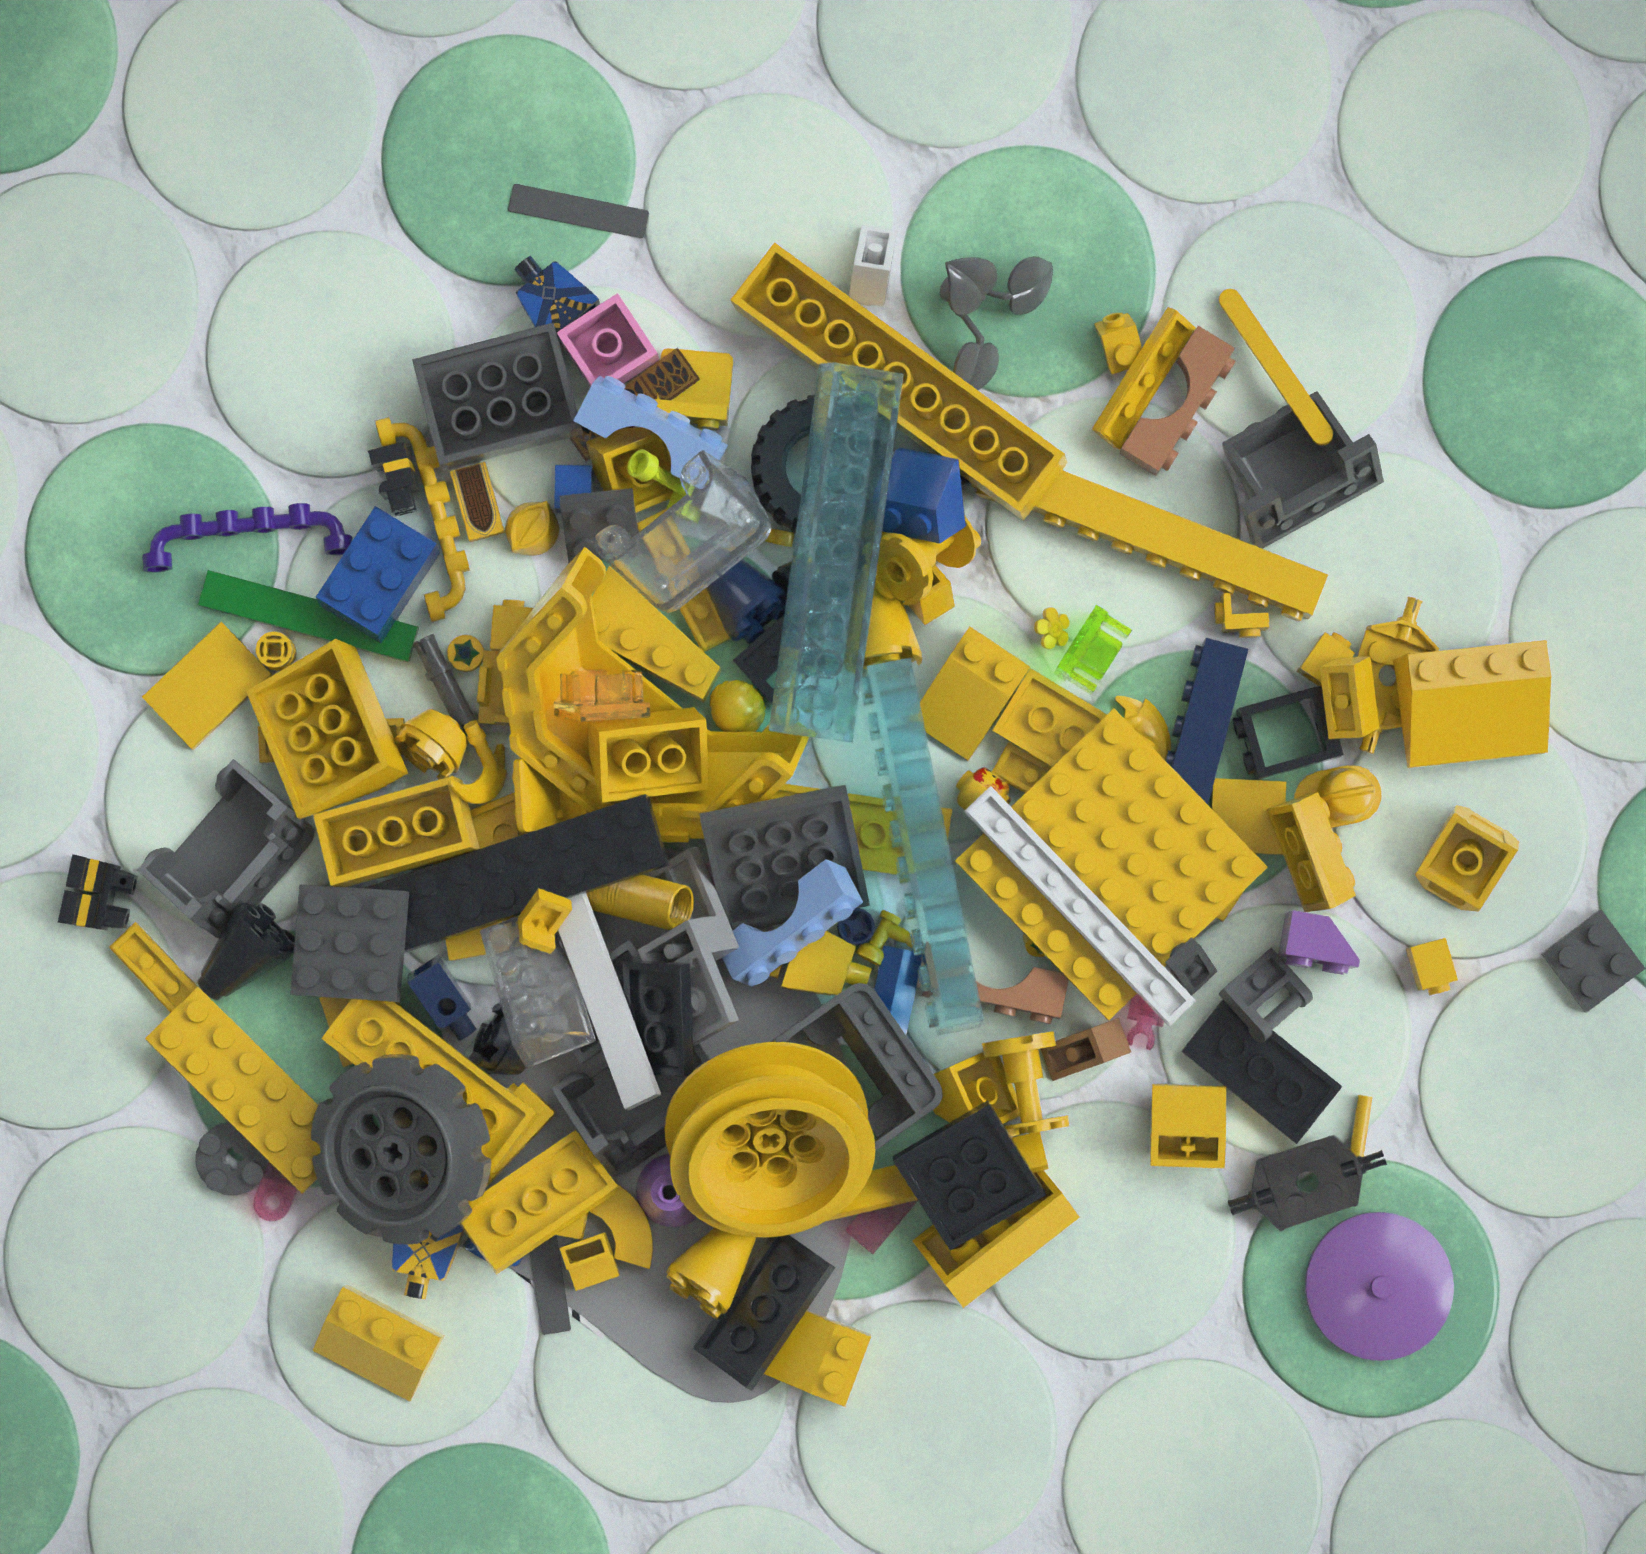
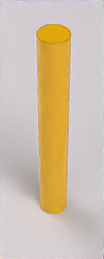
M1358 1095L1350 1149L1357 1156L1361 1155L1363 1157L1373 1097Z

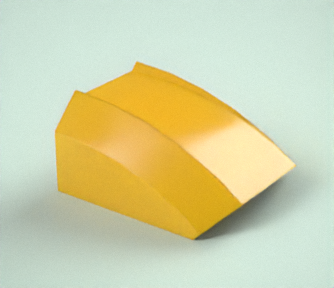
M1456 805L1432 843L1415 876L1422 888L1456 908L1479 912L1517 853L1520 842L1508 830L1497 826L1473 812L1470 808Z

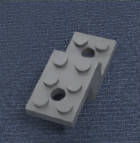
M698 847L688 848L668 861L669 866L646 874V876L689 886L694 897V907L689 920L672 930L659 928L662 936L638 949L642 961L690 963L691 999L693 993H695L699 1000L697 1011L691 1003L693 1047L739 1021L716 965L717 960L738 949L739 946Z

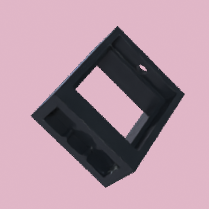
M1322 685L1240 707L1236 710L1237 717L1232 718L1237 738H1244L1247 752L1242 753L1245 769L1248 775L1254 773L1255 780L1330 761L1344 755L1340 739L1328 738ZM1308 700L1323 751L1265 767L1251 715Z

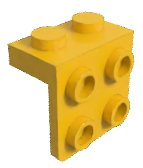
M664 349L661 353V359L674 349ZM679 349L700 380L673 400H660L657 393V399H655L658 403L657 407L668 413L675 411L686 416L690 423L697 424L699 429L719 430V426L728 427L733 357L728 353Z
M522 758L514 760L512 774L516 804L514 815L519 832L530 833L589 813Z

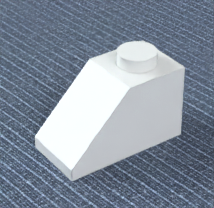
M867 225L861 226L849 297L856 302L866 306H884L897 230Z

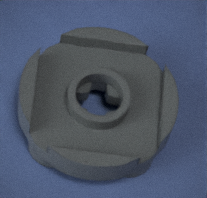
M229 1122L216 1125L203 1135L199 1141L195 1156L198 1174L210 1190L229 1196L245 1194L255 1189L264 1179L270 1167V1163ZM234 1148L237 1154L242 1153L243 1160L237 1162V1169H231L230 1164H224L223 1157L228 1155V1149Z

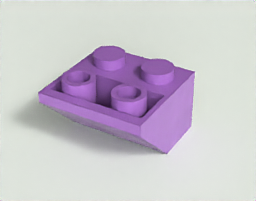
M1295 910L1285 913L1278 955L1287 958V965L1308 968L1312 967V963L1323 964L1322 971L1344 975V973L1348 974L1349 969L1359 967L1360 959L1329 916Z

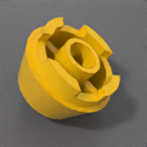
M427 709L401 724V731L394 740L399 745L401 743L404 744L406 749L402 754L423 773H426L428 769H432L439 773L436 776L438 780L449 777L451 773L458 772L468 745V739L456 720L447 714Z

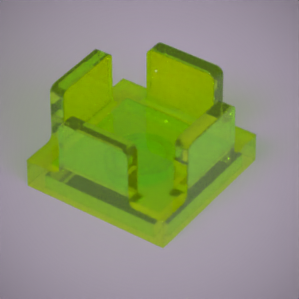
M1095 605L1054 672L1059 678L1064 681L1068 680L1090 695L1093 694L1097 685L1076 673L1074 668H1079L1095 679L1101 680L1123 646L1121 641L1106 633L1100 627L1105 626L1124 639H1127L1132 629L1108 615L1109 612L1098 605Z

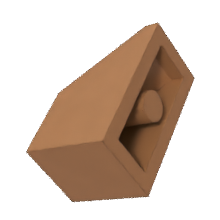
M1119 1018L1056 1040V1046L1040 1048L1052 1081L1131 1053Z

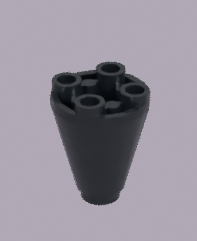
M241 903L234 909L201 970V977L197 980L201 990L210 998L218 1001L223 996H229L288 960L294 954L295 936L291 932L282 929L274 921L276 915L267 905L260 903L255 907L248 903Z

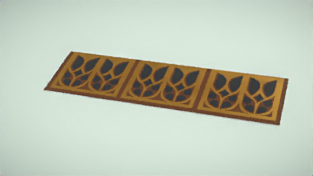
M677 347L627 383L624 389L636 396L641 393L655 400L658 393L660 400H673L698 382L700 378ZM582 426L584 434L570 437V440L587 462L590 459L586 442L600 435Z

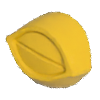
M547 501L527 502L517 506L509 514L505 526L506 539L511 547V551L516 554L529 556L541 555L555 545L560 530L556 515Z

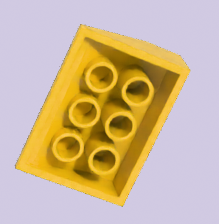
M334 639L246 691L297 818L303 819L376 792L408 774L356 647Z
M1547 640L1414 653L1393 659L1407 768L1548 753L1551 670Z

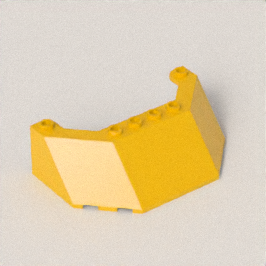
M584 547L562 570L499 652L496 660L498 671H501L502 698L505 716L509 719L511 750L590 813L626 800L604 803L600 801L589 757L587 720L683 708L598 640L592 594L605 579L606 568L596 555ZM788 716L775 718L762 732H718L707 729L709 790L649 797L662 842L688 843L690 839H704L700 813L769 800L793 776L811 732L797 720Z

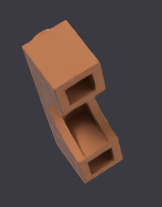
M1197 326L1176 361L1187 383L1185 402L1176 412L1167 417L1159 419L1140 418L1119 454L1157 476L1161 468L1168 471L1179 454L1173 448L1180 437L1187 441L1198 423L1192 419L1199 407L1206 410L1217 391L1211 388L1218 376L1225 380L1236 361L1230 358L1235 348L1202 327Z
M925 944L916 989L923 990L922 997L943 1001L944 995L958 997V1004L979 1009L980 1003L995 1005V1013L1015 1017L1016 1010L1031 1013L1030 1020L1051 1024L1052 1018H1061L1069 980L1060 972L1033 967L1026 978L1015 986L1004 989L990 988L980 984L970 975L964 964L962 951Z

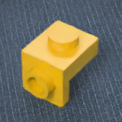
M1112 313L1094 325L1101 339L1108 370L1111 374L1128 370L1131 367L1142 346L1136 324L1129 313Z
M1223 593L1220 597V602H1215L1214 604L1215 623L1222 624V633L1238 632L1239 638L1261 637L1260 631H1266L1269 628L1268 612L1232 614L1231 593Z
M538 888L518 917L519 942L531 949H538L551 954L556 948L555 933L572 911L571 900Z

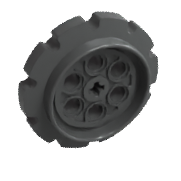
M404 1054L383 1055L373 1060V1068L367 1062H362L345 1071L330 1085L333 1099L329 1098L320 1102L313 1119L311 1139L319 1144L321 1151L320 1154L312 1158L318 1182L324 1194H334L338 1197L339 1206L337 1207V1212L350 1225L364 1234H369L379 1229L382 1233L383 1241L388 1243L418 1244L429 1237V1231L434 1237H439L460 1225L472 1213L468 1200L474 1201L483 1196L489 1180L491 1159L483 1155L481 1147L490 1141V1136L480 1107L477 1103L467 1104L463 1100L465 1086L452 1073L438 1064H433L423 1070L416 1056ZM406 1108L412 1113L413 1122L406 1116ZM373 1115L378 1118L380 1128L375 1125ZM430 1136L435 1139L437 1150L431 1145ZM365 1149L370 1153L372 1162L366 1158ZM421 1171L426 1173L429 1180L428 1184L422 1179ZM389 1177L395 1182L396 1190L390 1186Z

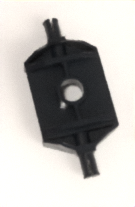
M1331 1135L1258 1159L1255 1165L1252 1190L1248 1192V1195L1228 1200L1229 1207L1241 1203L1244 1205L1231 1208L1230 1211L1232 1215L1250 1209H1257L1279 1231H1283L1286 1228L1353 1206L1356 1207L1359 1203L1363 1174L1367 1173L1366 1171L1387 1165L1385 1158L1371 1162L1372 1160L1384 1157V1153L1380 1150L1363 1157L1361 1155L1357 1156L1337 1136ZM1310 1171L1317 1176L1319 1184L1316 1190L1305 1192L1298 1187L1297 1179L1302 1172Z

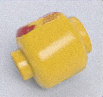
M982 767L974 773L968 770L956 784V788L960 790L957 796V803L966 810L991 786L1009 804L1011 802V797L1008 796L1009 786L986 767Z

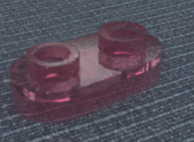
M269 1162L256 1191L253 1206L260 1218L266 1221H277L289 1213L298 1190ZM271 1195L277 1196L280 1200V1205L275 1210L267 1205V1200Z

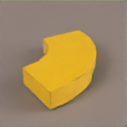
M617 1184L619 1191L590 1212L602 1218L612 1230L616 1243L615 1259L650 1269L653 1256V1237L650 1224L638 1201L626 1189Z

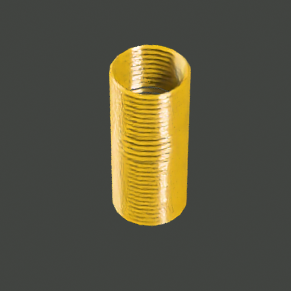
M639 875L586 893L593 911L667 930H672L689 920L694 907V897L689 886L646 875Z

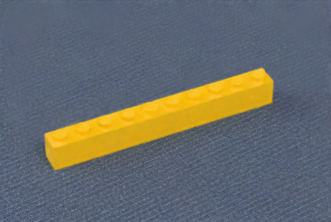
M1063 470L1032 509L1034 512L1045 515L1043 521L1059 528H1063L1065 524L1078 528L1077 534L1086 539L1097 541L1101 537L1111 541V548L1119 552L1131 555L1134 550L1146 555L1145 561L1161 568H1165L1166 564L1172 565L1180 569L1179 574L1194 581H1199L1202 577L1214 582L1213 588L1221 592L1233 595L1234 591L1246 594L1248 595V602L1263 608H1267L1268 604L1282 609L1281 614L1295 621H1301L1303 617L1309 619L1313 615L1328 574ZM971 483V487L977 489L976 495L990 501H995Z

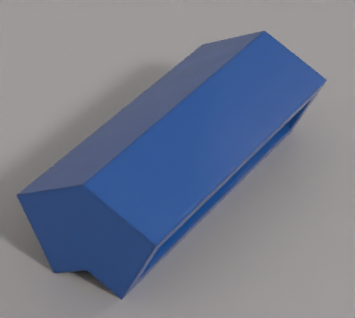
M884 945V958L881 965H879L874 990L901 1029L907 1034L923 954Z

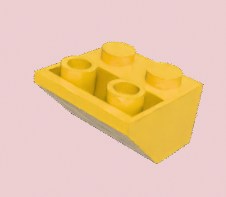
M1152 1084L1150 1166L1225 1169L1226 1086Z

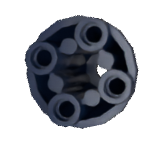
M717 542L706 546L696 556L695 562L699 565L698 571L724 629L732 641L744 639L747 644L753 643L764 633L763 627L773 618L774 620L780 619L791 609V605L787 601L789 596L780 585L727 547H721Z

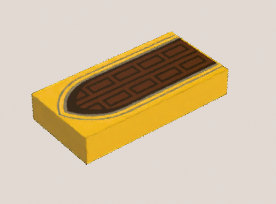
M486 462L450 471L469 541L474 542L505 533Z

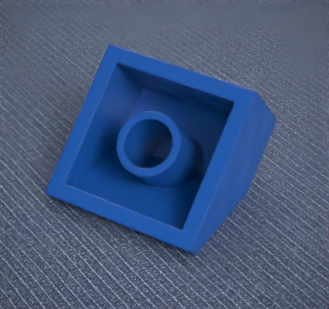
M905 448L896 449L877 497L881 531L903 534L906 537L940 544L966 527L959 459Z

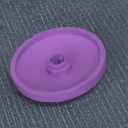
M1370 1212L1355 1215L1338 1223L1318 1242L1306 1269L1305 1295L1315 1324L1329 1341L1354 1356L1384 1361L1410 1355L1427 1345L1437 1335L1451 1309L1454 1282L1448 1257L1440 1243L1428 1230L1415 1221L1397 1214Z

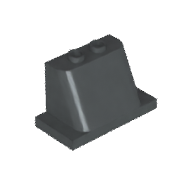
M1318 391L1309 396L1333 430V439L1329 444L1323 446L1315 444L1289 405L1283 406L1274 415L1261 422L1250 424L1243 432L1222 443L1227 459L1250 498L1243 502L1241 507L1250 541L1259 548L1267 547L1384 482L1377 444L1370 434H1367L1352 442Z

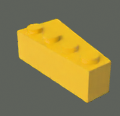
M609 565L605 579L592 596L598 640L625 661L704 703L722 672L720 666Z

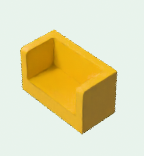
M1371 656L1337 658L1320 666L1328 738H1361L1379 729Z

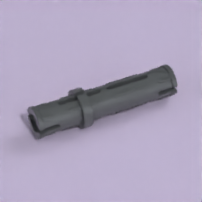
M434 634L428 635L420 639V642L416 641L412 645L428 672L425 674L427 680L433 682L449 716L458 722L461 727L460 729L467 737L464 725L476 720L452 673L454 669L452 663H447L435 640Z

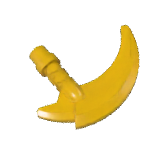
M1116 696L1115 701L1125 709L1124 719L1140 735L1155 743L1156 745L1153 749L1165 760L1168 750L1171 751V740L1166 722L1158 709L1146 698L1142 703L1130 697Z
M476 720L466 723L464 729L469 743L473 745L477 755L480 757L479 759L484 767L479 778L471 784H460L454 780H449L448 786L464 801L472 804H483L494 799L502 790L508 773L505 770L504 743L497 744L493 754L485 739L486 734L484 730L480 728Z

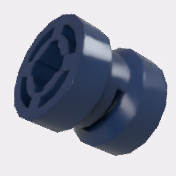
M855 908L847 919L839 921L837 925L840 938L854 946L867 942L875 929L874 919L871 914L860 908Z

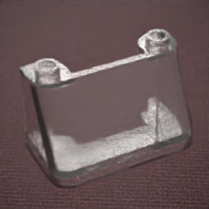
M704 450L690 459L681 471L680 481L687 495L632 538L625 528L619 525H610L590 539L597 553L653 606L667 613L674 612L689 602L760 546L768 538L771 531L770 519L746 477Z

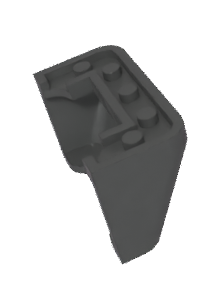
M234 759L217 775L215 790L222 798L175 852L167 847L151 851L143 864L137 869L140 874L191 921L216 938L220 937L234 909L239 904L248 903L257 907L308 848L315 835L312 825L304 818H297L295 811Z
M700 1043L693 1047L694 1070L710 1060ZM609 1066L591 1079L585 1073L571 1072L565 1075L559 1081V1084L551 1088V1090L593 1155L611 1175L620 1176L631 1171L666 1146L664 1125L667 1109L673 1095L688 1076L654 1075L661 1095L631 1110L624 1109Z

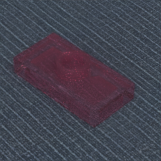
M918 1200L860 1213L845 1229V1232L873 1255Z

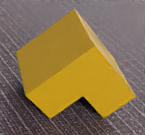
M606 1232L560 1247L575 1291L620 1276Z

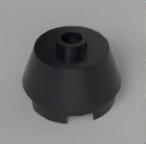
M497 1003L492 1007V1012L495 1013L492 1021L489 1024L482 1022L477 1033L473 1051L479 1053V1058H476L473 1063L484 1068L487 1074L519 1075L533 1061L537 1054L539 1027L515 1005L508 1007Z

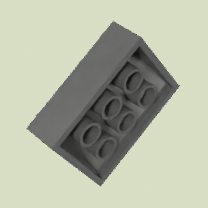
M554 323L412 359L438 462L443 471L584 434L582 426L573 421L578 411Z

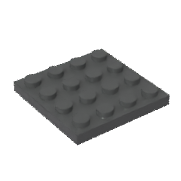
M846 785L700 813L701 826L716 891L732 931L742 923L754 928L785 923L792 915L798 901V880L825 859L846 868L863 901L856 908L870 906Z

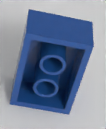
M375 506L316 595V599L322 608L377 642L382 643L439 556L438 545Z

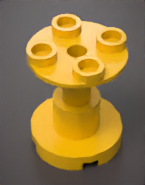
M966 516V527L940 544L908 538L903 534L887 533L874 541L867 550L866 557L871 554V564L867 567L868 575L873 585L885 598L891 601L895 598L905 601L901 605L915 604L926 596L932 588V568L936 561L946 567L961 568L966 566L974 559L976 549L981 545V537L973 529Z
M1054 1031L982 1043L984 1058L1002 1055L1007 1084L1014 1083L1021 1123L1004 1125L1010 1136L1069 1126L1068 1115L1043 1119L1036 1079L1043 1078L1038 1049L1056 1046Z

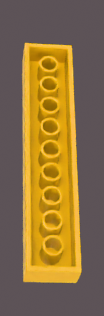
M775 242L730 299L736 311L931 454L959 459L961 476L1023 521L1068 463L1065 453Z

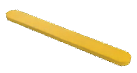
M1235 289L1224 290L1219 296V304L1312 441L1321 446L1329 444L1333 439V430L1239 292Z

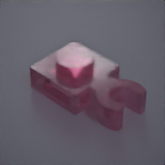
M1136 994L1131 999L1127 1019L1137 1021V1024L1129 1030L1127 1041L1132 1046L1134 1036L1142 1033L1148 1038L1146 1049L1151 1050L1155 1042V1034L1151 1029L1152 1025L1163 1027L1164 1021Z

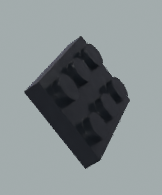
M634 960L623 962L624 996L654 1075L689 1076L694 1071L690 963Z

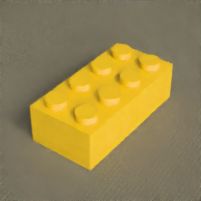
M451 776L313 814L330 886L349 887L479 850L469 803L457 796L448 786L449 780L464 784L463 780Z

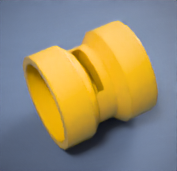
M275 631L261 636L255 649L259 661L275 671H281L293 664L297 654L292 640L284 634Z

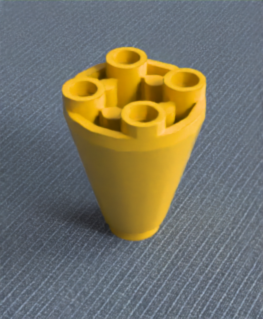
M713 1228L670 1264L666 1270V1277L672 1282L669 1286L670 1289L684 1299H688L689 1296L693 1297L701 1303L699 1307L706 1314L717 1319L721 1313L725 1314L731 1306L757 1237L735 1235Z

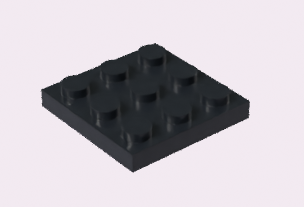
M988 1100L892 1156L893 1162L950 1251L1046 1195L1042 1185Z

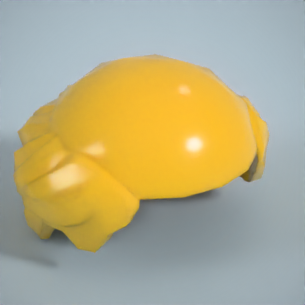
M739 680L724 681L714 688L710 696L709 706L711 707L712 718L716 726L724 732H756L764 721L766 709L764 697L761 696L758 689L754 688L752 684Z

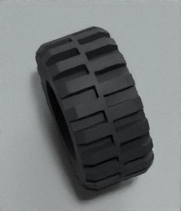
M818 394L808 395L807 399L802 401L794 399L787 403V407L781 411L777 409L769 416L770 420L765 426L762 425L757 434L756 443L753 444L751 474L755 493L758 495L760 504L766 512H769L777 524L781 527L783 525L791 529V532L800 536L807 534L812 535V538L823 539V536L826 535L837 537L844 535V532L851 528L855 530L863 524V521L868 516L871 517L878 509L877 497L890 465V457L882 430L877 428L875 420L868 413L864 414L859 410V406L851 401L845 403L840 401L839 397L829 395L828 398H818ZM812 434L835 436L848 446L855 462L853 479L843 493L832 499L812 500L799 494L788 480L786 473L788 454L792 447L806 436Z

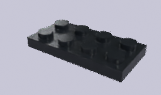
M1223 999L1181 1050L1184 1055L1223 1086H1226L1230 1092L1295 1144L1301 1140L1343 1087L1273 1030L1272 1036L1265 1042H1257L1250 1035L1248 1026Z
M791 1235L768 1237L742 1275L725 1314L721 1313L717 1319L713 1318L693 1349L752 1391L836 1267Z

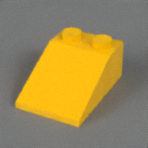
M969 626L908 721L969 761L1028 673L1030 666Z
M807 1310L764 1374L845 1407L870 1342L871 1334Z

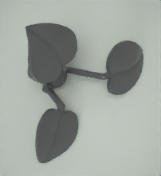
M1037 256L1028 257L1020 261L1013 268L1008 278V292L992 290L997 281V270L995 265L989 260L978 257H966L945 262L948 277L941 284L940 297L949 303L951 310L962 318L976 338V343L968 342L958 352L953 373L975 389L980 390L992 379L998 367L999 353L997 347L992 343L984 344L983 335L967 314L977 310L982 301L986 300V295L1002 300L1010 299L1009 309L1016 315H1023L1033 311L1042 303L1050 289L1053 277V266L1050 261Z

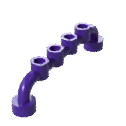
M307 503L291 504L288 506L289 514L274 515L273 507H257L252 509V517L238 518V512L235 510H223L216 512V521L202 522L201 514H184L180 516V524L164 527L154 535L149 553L142 555L143 571L155 573L173 569L172 554L164 552L166 543L173 539L196 540L203 538V536L214 535L228 537L245 532L269 533L277 529L287 528L302 530L320 525L325 526L330 532L329 536L323 538L324 553L327 555H343L352 542L353 537L345 534L343 525L336 516L322 511L310 512V504Z

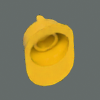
M1356 765L1321 770L1307 775L1299 783L1294 794L1295 799L1305 794L1318 792L1320 798H1323L1328 805L1330 811L1328 820L1331 828L1359 823L1369 819L1378 810L1381 802V787L1377 778L1368 769Z

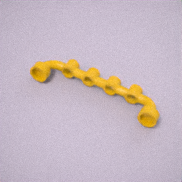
M389 417L375 420L382 447L396 444L395 438L405 437L412 444L446 570L451 582V589L447 595L440 597L437 590L424 594V599L431 622L446 619L444 611L457 606L463 599L466 590L463 572L470 571L465 550H456L453 538L460 536L455 515L447 517L443 503L450 502V497L445 480L437 482L434 468H438L440 465L435 446L427 447L422 432L413 425L407 423L391 424Z

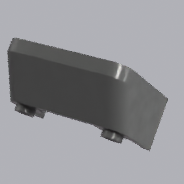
M858 983L848 987L770 1041L785 1042L800 1030L816 1045H828L842 1036L883 1095L868 1109V1120L876 1136L874 1138L875 1151L934 1110L942 1100L940 1083L876 991L867 984Z

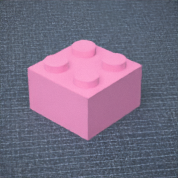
M618 293L557 332L561 344L590 387L598 376L603 378L610 376L624 384L659 361L658 353Z

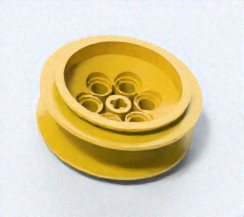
M789 1042L754 1043L715 1056L694 1070L683 1081L673 1095L665 1117V1141L670 1155L671 1178L677 1195H680L679 1198L682 1203L698 1219L716 1229L735 1235L778 1237L802 1232L826 1222L844 1210L859 1195L867 1183L874 1165L875 1140L868 1120L866 1098L860 1083L842 1062L819 1049Z

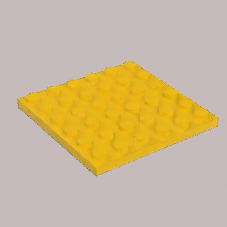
M1115 708L1011 806L1164 967L1166 966L1165 962L1170 958V953L1177 945L1185 944L1191 937L1194 939L1268 868ZM984 833L955 860L960 868L1108 1021L1137 994Z

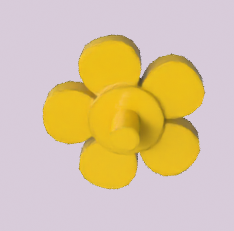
M1054 607L1045 608L1043 610V619L1037 620L1034 624L1036 634L1043 635L1041 638L1042 647L1053 649L1056 645H1066L1069 636L1063 629H1067L1070 622L1066 614L1058 615Z

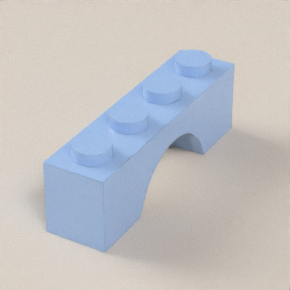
M598 376L592 383L573 421L604 438H607L618 429L629 426H638L651 430L664 441L669 450L671 474L703 491L728 447L727 444L721 442L723 438L712 430L704 428L701 431L690 425V420L678 412L671 411L668 413L658 408V403L647 395L639 393L636 396L625 390V385L616 378Z
M825 859L799 879V895L796 907L790 918L779 928L763 932L742 923L734 929L733 933L739 948L722 957L732 979L752 987L764 982L776 968L792 961L796 957L797 952L809 943L821 939L825 931L837 922L847 919L863 901L846 868Z

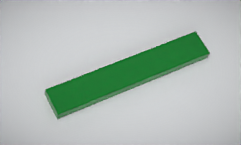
M210 570L207 571L198 602L200 607L330 642L338 639L356 647V649L408 663L414 648L412 644L415 643L419 630L418 626L395 621L383 642L379 643L322 608L317 599Z

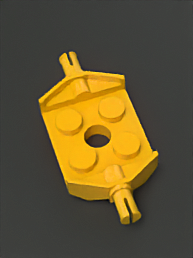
M1407 597L1403 615L1398 617L1397 621L1366 627L1357 657L1371 656L1380 728L1363 737L1359 747L1361 751L1374 754L1379 735L1382 734L1383 730L1402 727L1396 679L1391 686L1383 685L1379 679L1380 669L1387 665L1395 671L1393 659L1407 654L1439 651L1436 644L1417 626L1416 619L1423 602L1419 599Z

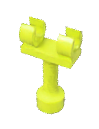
M643 449L636 451L628 462L627 470L629 475L641 482L653 479L673 490L666 509L673 511L688 520L690 518L697 522L701 512L700 507L690 503L697 487L661 468L658 458Z

